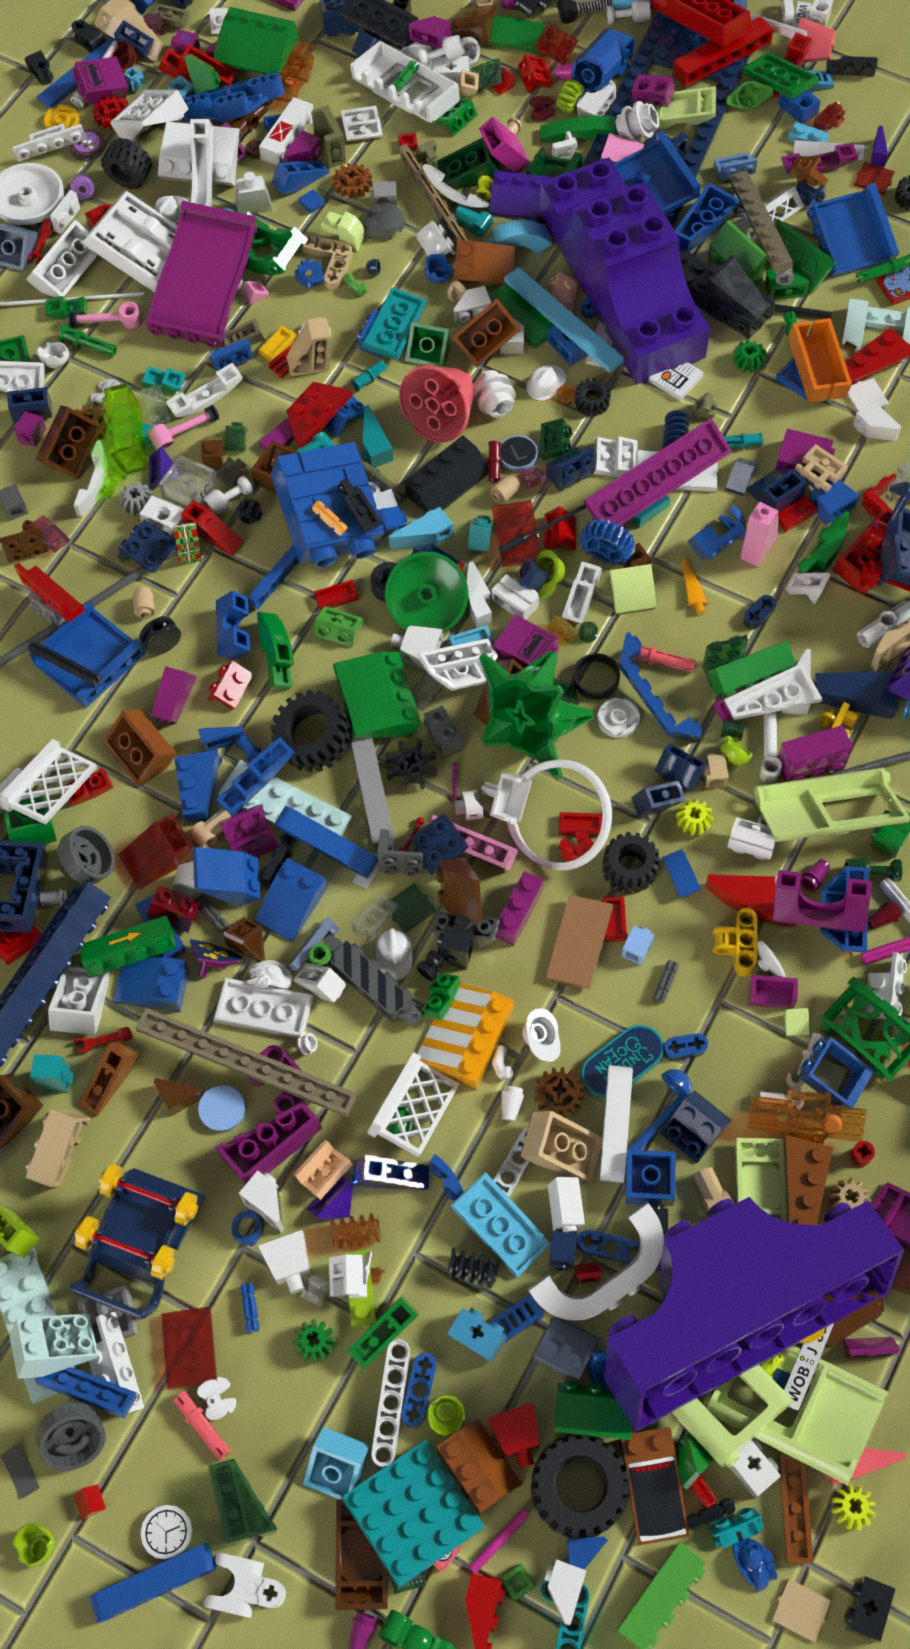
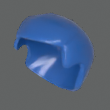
M436 253L426 258L424 272L431 282L442 284L452 277V264H448L445 255Z

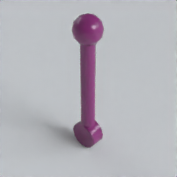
M452 763L453 797L450 800L452 804H454L455 800H459L457 797V763Z

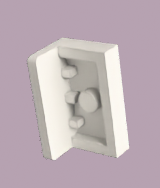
M70 190L51 213L49 220H51L54 232L61 234L81 209L76 192Z
M431 221L415 235L428 256L436 253L446 255L449 252L453 256L456 255V251L453 248L455 244L449 237H446L447 231L441 224L437 225L434 221Z

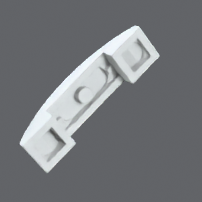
M424 164L423 170L430 182L447 198L465 206L489 208L490 204L476 194H469L468 198L443 183L442 180L445 174L431 165Z
M231 363L217 371L215 379L186 396L181 392L166 401L167 406L175 417L198 412L228 394L243 378L234 364Z
M99 440L96 441L91 455L95 470L87 490L79 489L74 503L77 517H83L96 504L105 487L108 471L107 459L102 443Z

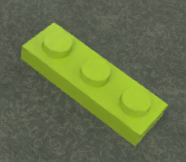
M369 1251L346 1252L344 1255H362V1262H364L365 1253ZM370 1266V1273L367 1278V1297L349 1298L352 1328L370 1326L376 1321Z

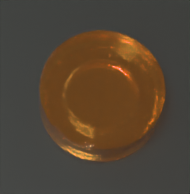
M569 385L560 386L556 392V399L562 405H570L575 401L576 391Z

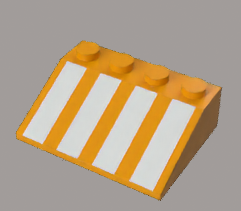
M459 984L454 1000L442 1020H433L417 1053L422 1056L420 1061L449 1078L477 1090L512 1015L514 1000L494 991Z

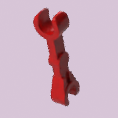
M49 219L43 220L42 234L38 239L35 251L28 255L30 263L33 262L35 257H38L36 259L37 265L42 260L41 251L46 244L47 237L54 229Z
M123 1027L115 1033L101 1035L94 1039L77 1038L74 1044L80 1045L83 1043L84 1047L76 1050V1053L84 1055L97 1046H105L108 1043L119 1040L128 1041L133 1038V1034L129 1027Z

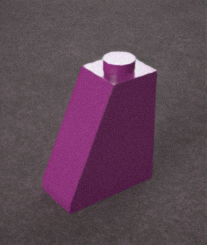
M165 666L151 716L158 717L157 722L169 725L170 721L177 723L197 676Z

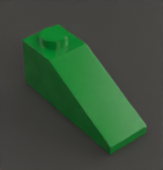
M401 1295L347 1351L365 1369L418 1316L419 1312Z

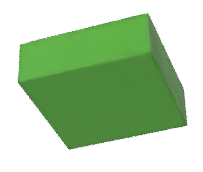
M522 1563L500 1578L514 1602L536 1587Z

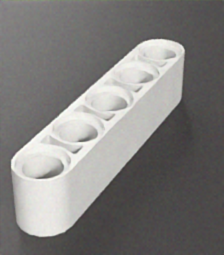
M612 1065L608 1067L600 1181L624 1183L633 1068Z
M401 1339L394 1340L389 1344L385 1361L371 1452L374 1464L381 1469L394 1462L396 1457L410 1363V1348ZM397 1347H402L406 1350L405 1356L401 1359L392 1356L393 1350ZM391 1373H400L402 1380L398 1384H391L388 1381ZM388 1398H396L398 1406L395 1409L388 1410L384 1407V1403ZM386 1423L394 1426V1432L390 1436H384L380 1433L381 1427ZM382 1449L390 1452V1458L386 1462H379L376 1459L377 1453Z

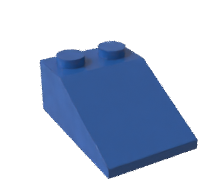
M203 847L192 848L195 890L240 907L261 899L258 858L239 851Z
M287 858L276 874L254 921L293 942L327 890L326 878Z
M156 957L147 958L121 967L113 1003L181 1012L190 970L186 960Z

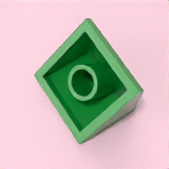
M412 321L405 361L444 367L450 349V329Z

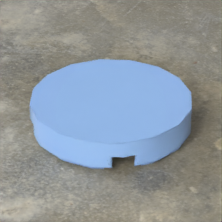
M225 1085L215 1086L206 1091L200 1099L198 1106L199 1117L203 1124L211 1131L219 1133L233 1130L242 1122L246 1111L245 1102L241 1094L233 1087Z

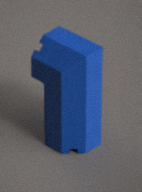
M614 29L603 30L573 62L572 79L583 85L584 92L596 93V91L603 89L616 74L622 76L628 69L629 64H626V62L633 57L636 41L633 40L632 36Z

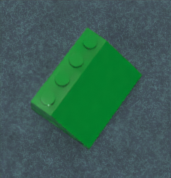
M230 7L223 19L213 58L226 66L263 75L274 72L280 74L299 39L295 21Z
M377 652L333 664L354 738L412 737L422 723L399 652Z

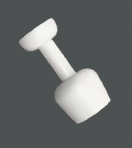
M636 0L632 3L631 9L614 11L612 6H607L608 25L613 24L615 18L632 16V20L635 23L650 20V2Z
M460 36L446 37L442 42V48L429 53L423 49L418 50L421 64L428 67L430 64L429 60L442 55H446L449 60H453L464 54Z
M242 475L238 478L236 487L224 494L220 490H213L202 499V504L217 516L228 510V500L240 493L250 495L253 493V488L248 479Z

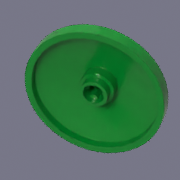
M419 552L401 560L391 571L385 588V600L388 611L394 621L406 631L409 626L442 629V633L446 632L462 618L469 598L468 584L459 566L448 557L434 552Z

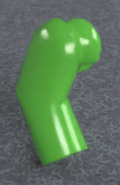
M350 273L344 275L345 283L356 295L362 296V294L367 293V287L364 283L359 285Z

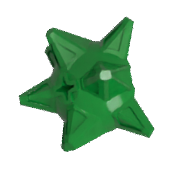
M548 651L520 672L514 674L507 672L485 653L479 657L490 687L488 693L491 705L489 709L490 720L481 737L485 746L508 745L513 750H519L527 754L528 757H534L539 763L559 760L556 752L558 738L593 719L592 709L560 700L563 695V689L559 685H553L558 658L556 653ZM561 767L547 769L556 780L563 777Z

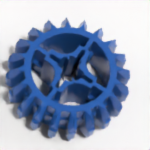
M593 519L592 522H588L580 534L582 549L586 550V554L591 555L592 559L596 558L599 561L611 563L612 565L615 563L621 565L622 562L626 563L633 554L635 544L633 535L629 534V530L623 529V526L617 525L616 522L612 523L609 520L599 519L597 521Z

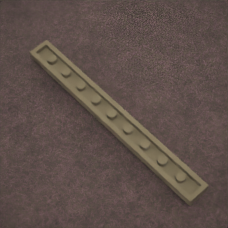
M145 1008L135 1027L136 1031L345 1117H349L358 1097L355 1092L148 1008Z

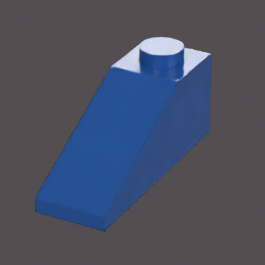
M320 160L278 163L271 183L282 194L294 193L329 174L330 170Z

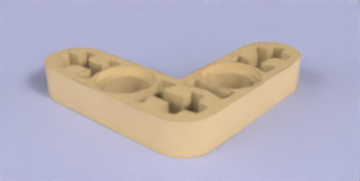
M309 234L304 235L308 240L305 245L300 247L303 253L331 259L324 275L326 288L330 290L340 288L353 256L352 246L343 241ZM323 246L331 247L329 250L321 249ZM342 264L343 267L335 268L334 265Z

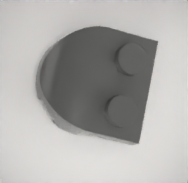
M393 203L370 205L363 226L364 237L381 236L383 241L391 240L393 238L392 235L397 231L401 232L405 226V218L401 210Z

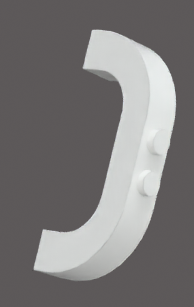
M647 1201L627 1215L640 1237L639 1252L633 1261L591 1292L582 1296H572L564 1293L557 1287L550 1275L547 1274L528 1288L536 1302L548 1313L561 1319L585 1320L602 1313L607 1308L610 1311L615 1309L622 1303L620 1299L626 1294L632 1296L642 1288L640 1284L648 1279L657 1268L662 1257L664 1244L661 1223Z

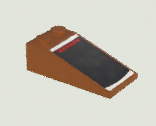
M666 1427L632 1433L631 1440L618 1439L621 1457L625 1463L624 1467L629 1475V1498L638 1545L688 1537L689 1530L671 1428Z

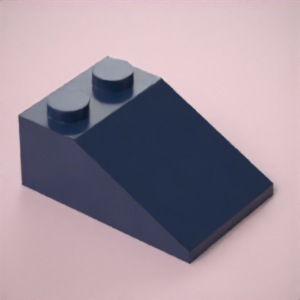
M319 0L324 34L333 37L337 36L338 33L355 35V32H359L358 27L339 18V13L347 0Z

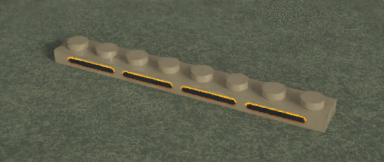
M407 144L400 146L401 162L441 225L447 231L455 247L457 248V240L471 241L466 238L462 226L457 224L455 215L450 213L446 201L441 199L439 190L434 188L423 170V165L416 160L414 151L410 150Z
M740 171L729 175V182L737 198L741 200L740 204L763 251L767 254V259L773 271L778 272L793 268V261L748 171Z

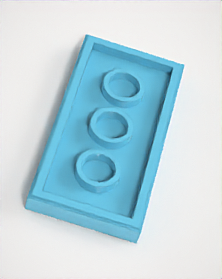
M486 1172L450 1205L516 1278L552 1244Z

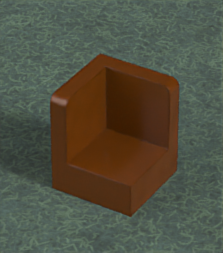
M637 543L635 544V551L632 556H630L626 563L622 562L624 568L648 565L652 563V559L642 545Z

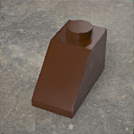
M208 436L202 439L201 458L204 472L224 471V436Z

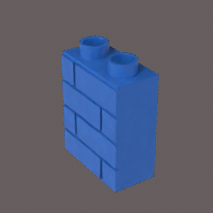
M355 442L299 452L298 454L278 456L271 477L299 564L313 561L315 567H325L335 563L338 560V555L352 553L354 559H363L376 552V546L384 534L383 524L363 535L340 497L341 491L338 487L340 481L348 478L353 487L361 488L380 518ZM318 500L340 519V523L343 522L348 527L344 534L338 535L334 528H330L320 518V514L317 515L312 510V506Z

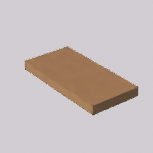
M569 895L547 971V980L591 989L613 904Z

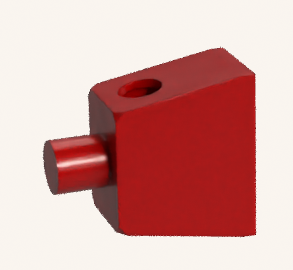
M533 1402L488 1417L487 1423L505 1458L516 1456L520 1469L535 1465L530 1450L538 1448L540 1442Z

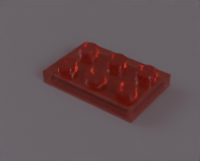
M532 500L491 506L498 549L499 546L518 537L519 534H528L537 529ZM538 533L529 537L525 544H520L503 554L499 550L502 567L523 564L528 556L536 560L541 552Z
M211 1307L161 1313L167 1389L173 1390L199 1386L206 1380H217Z

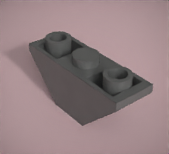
M437 911L431 932L439 936L441 932H445L446 926L472 932L473 947L482 948L494 942L500 920L482 917L483 922L477 923L454 913Z

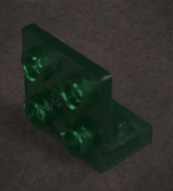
M747 635L733 636L729 640L715 641L707 645L702 668L711 688L712 685L707 671L745 657L744 654L748 642Z

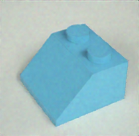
M323 1427L313 1445L303 1485L334 1498L342 1499L343 1495L357 1486L365 1466L370 1445Z

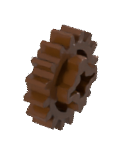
M553 1067L551 1074L546 1071L543 1072L544 1079L537 1078L539 1086H534V1092L538 1094L534 1096V1100L541 1101L538 1104L539 1110L546 1108V1111H553L567 1118V1112L574 1115L576 1112L575 1107L581 1108L582 1103L579 1100H584L585 1094L581 1092L584 1090V1084L578 1085L580 1077L573 1078L572 1070L567 1074L564 1073V1067H561L560 1072H557ZM557 1079L552 1084H548L550 1081ZM565 1081L569 1082L572 1087H569ZM559 1085H561L562 1094L558 1101L557 1090H559ZM545 1098L550 1099L553 1105H551ZM566 1102H571L566 1106H562Z

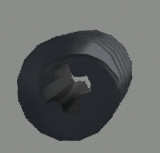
M452 1248L448 1264L450 1279L454 1280L456 1275L459 1274V1281L463 1282L468 1276L469 1284H473L477 1278L478 1286H483L487 1280L488 1288L492 1289L497 1280L500 1260L494 1265L493 1257H490L487 1263H485L484 1255L482 1254L478 1260H475L474 1252H471L469 1257L466 1258L465 1250H462L456 1256L455 1248Z

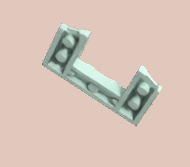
M849 299L842 347L845 346L846 342H849L856 346L854 354L860 351L865 327L884 330L892 328L894 331L902 332V338L910 345L909 307H907L906 312L868 307L869 301Z

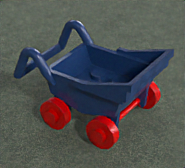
M905 481L893 484L889 488L890 492L901 497L894 507L887 527L884 522L875 519L865 529V545L876 548L879 544L882 545L881 564L870 560L860 572V585L868 589H872L875 585L880 586L883 583H887L910 592V510L904 508L910 499V483Z

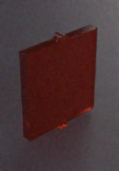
M864 162L861 170L857 172L854 186L866 189L869 184L875 183L879 194L885 195L888 187L892 184L891 180L895 171Z

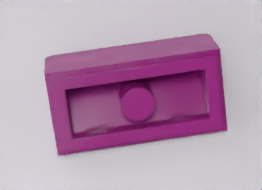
M893 1337L844 1339L845 1357L847 1359L895 1356L900 1351Z

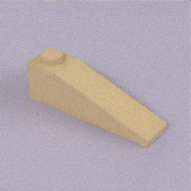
M110 0L103 5L98 12L94 26L115 38V31L122 21L125 20L154 39L146 57L157 62L163 44L153 30L149 29L146 25L145 19L135 10L134 4L129 0Z

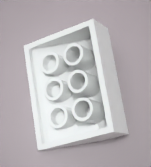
M166 122L159 155L158 176L161 179L192 182L190 124ZM213 126L212 184L235 187L239 128Z

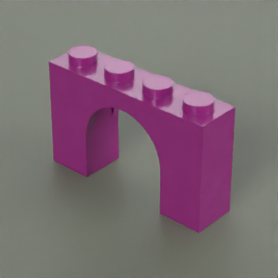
M778 870L773 921L865 933L872 881L848 878L845 897L838 902L825 904L814 902L802 894L800 890L801 872Z

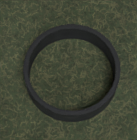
M588 654L582 657L575 665L573 675L574 686L582 696L588 699L601 700L608 698L616 692L619 686V666L614 659L605 654ZM589 662H603L615 671L617 681L608 690L601 692L590 691L579 683L576 676L578 670Z

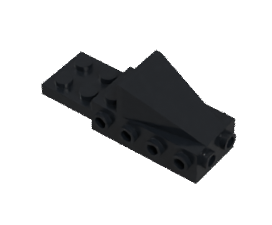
M683 248L680 250L684 277L691 297L697 307L748 339L758 332L767 320L771 319L775 312V300L755 287L735 257L731 255L721 266L714 262L708 265Z

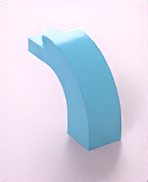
M515 220L501 224L493 229L494 236L485 241L486 243L528 247L536 254L541 253L552 245L549 230L542 224L530 220Z

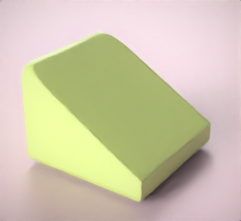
M808 1008L786 1009L783 1014L786 1037L809 1035Z

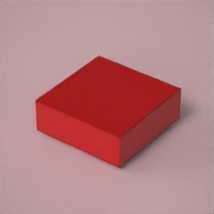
M416 133L398 135L399 148L407 144L410 150L417 152L418 142Z

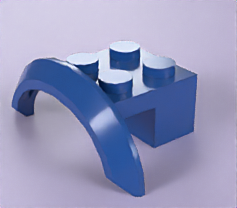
M732 506L728 509L736 523L729 516L721 515L718 518L721 524L728 530L723 536L719 538L709 524L687 541L701 561L705 558L711 560L722 551L720 549L722 545L726 548L737 539H745L747 523L738 507Z

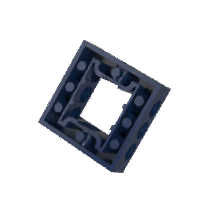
M0 841V874L16 875L13 887H10L12 900H0V931L31 933L48 861L44 843Z

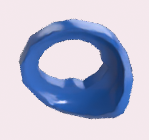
M243 1211L236 1215L232 1221V1235L237 1242L247 1246H254L261 1236L263 1223L256 1213ZM244 1218H252L256 1222L255 1233L244 1237L238 1231V1224Z

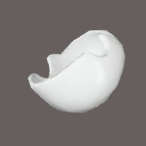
M47 342L44 349L38 347L37 355L46 367L54 369L62 366L68 360L69 351L63 343Z

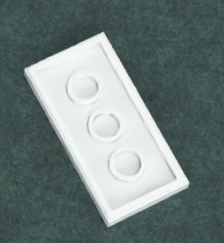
M225 978L213 1021L214 1023L298 1039L301 1033H305L314 997L311 994L270 986L266 988L255 987L253 984L245 981Z

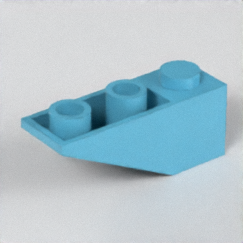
M438 507L435 510L428 511L421 518L412 520L400 530L397 529L389 535L390 549H399L428 544L437 545L454 535L453 523L443 510Z

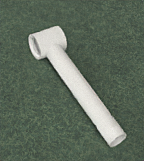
M776 712L764 714V760L760 770L761 780L772 784L779 779L782 763L777 758Z

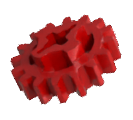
M112 95V98L105 96V100L99 99V103H95V108H92L94 121L97 122L98 126L102 125L103 129L110 127V130H113L110 122L130 103H128L127 99L123 100L122 96L115 98V95Z

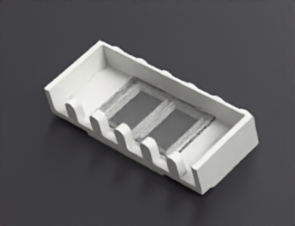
M381 41L350 64L352 78L355 81L368 87L373 93L410 114L413 113L429 123L434 120L436 121L460 101L459 87L456 82L417 62L419 68L413 73L414 75L400 92L396 91L392 83L411 60L414 62L416 60Z

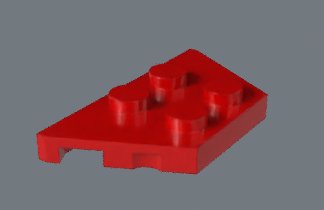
M312 382L286 410L298 448L310 443L312 438L324 428L354 395L349 389Z

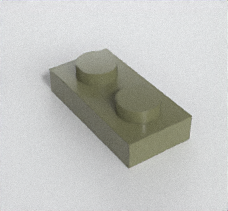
M157 3L150 16L151 21L184 29L190 18V12Z

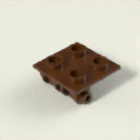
M25 520L22 524L23 532L0 538V543L8 562L20 561L23 558L38 556L48 552L39 527L35 528L34 522Z

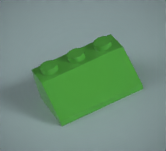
M728 220L710 243L708 258L711 263L714 262L721 266L732 255L756 286L763 280L767 254Z

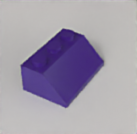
M495 171L489 214L522 219L541 216L540 183L549 180L550 177Z

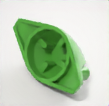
M756 81L742 82L726 97V104L741 109H752L773 95V88Z

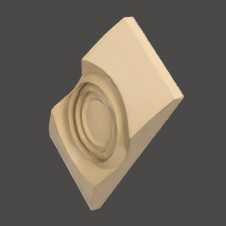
M910 619L901 623L894 630H889L885 633L879 642L868 672L880 670L910 645Z

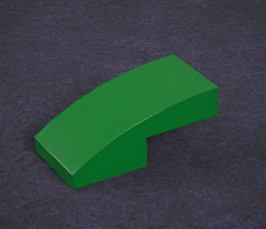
M64 296L48 299L45 303V315L47 318L67 319L68 312L77 311L78 315H87V300L84 296L67 301Z

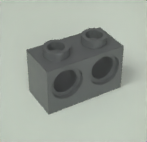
M443 705L423 714L424 727L443 759L463 751V738Z

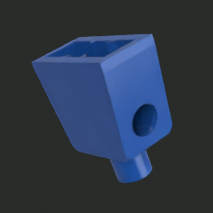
M827 480L826 482L832 485L828 492L823 489H817L814 487V483L810 481L809 485L813 488L810 501L818 508L817 514L825 525L830 524L836 516H841L844 512H849L856 507L859 494L841 480H838L836 483Z

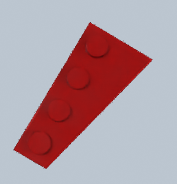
M888 328L845 361L852 385L867 379V376L873 373L878 374L884 371V368L891 365L895 366L900 364L902 360L910 358V345L892 328Z

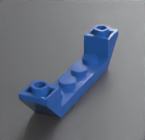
M630 632L626 633L619 669L668 737L695 742L701 740V732L703 730L697 721L693 722L689 717L675 726L676 721L671 713L667 714L662 708L664 706L659 696H654L650 691L652 689L650 683L640 677L638 674L640 672L639 668L634 662L630 661L641 655L642 644L637 636H632Z

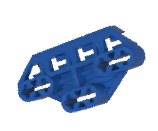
M275 72L185 97L183 100L188 110L184 113L182 121L188 123L190 119H209L210 121L224 122L246 116L268 100L284 94L280 74Z

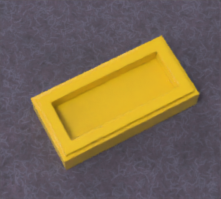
M281 325L258 349V355L268 361H272L295 342L297 334Z

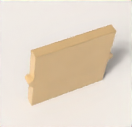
M788 1579L782 1595L777 1598L779 1603L772 1621L815 1643L821 1626L826 1623L824 1618L831 1600Z

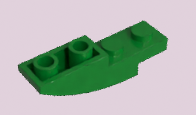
M847 511L841 516H836L828 529L824 528L819 533L817 546L808 558L805 557L800 561L798 573H813L816 569L824 573L832 564L840 551L849 522V513Z
M259 611L257 612L260 646L261 652H266L270 688L289 690L292 688L290 667L294 665V658L287 631L277 614Z

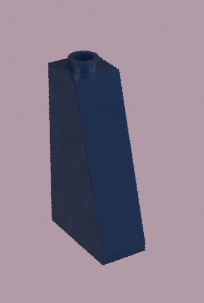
M892 671L815 673L813 683L822 697V702H818L820 704L841 708L845 702L850 704L848 710L893 719L896 713V696L886 688Z

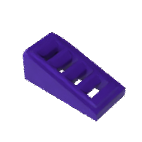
M879 125L874 140L870 165L884 168L888 152L883 126Z

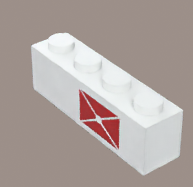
M293 97L259 146L262 161L276 166L278 163L284 162V154L301 130L306 132L308 126L312 124L311 111L313 110V104Z

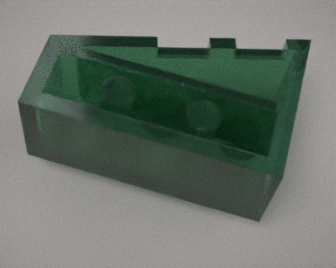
M234 1458L208 1466V1474L226 1548L277 1532V1527L265 1511L264 1506L257 1498Z

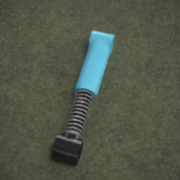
M559 0L557 2V10L561 21L569 24L574 22L577 16L581 14L586 15L590 12L592 14L596 11L598 13L599 11L602 12V10L604 12L607 6H612L614 11L631 9L632 3L636 0H582L579 2ZM638 0V1H649V2H650V6H652V0Z

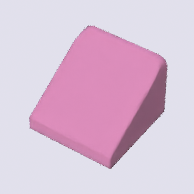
M245 281L241 289V294L248 304L255 303L269 296L261 281Z

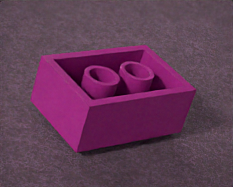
M841 725L782 742L777 758L782 763L780 774L783 781L789 782L809 777L816 778L830 771L843 770L853 749L844 726Z

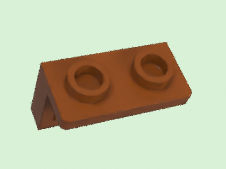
M800 156L794 161L790 173L798 179V183L802 180L808 185L816 187L825 186L828 181L825 176L816 170L821 160L819 157Z

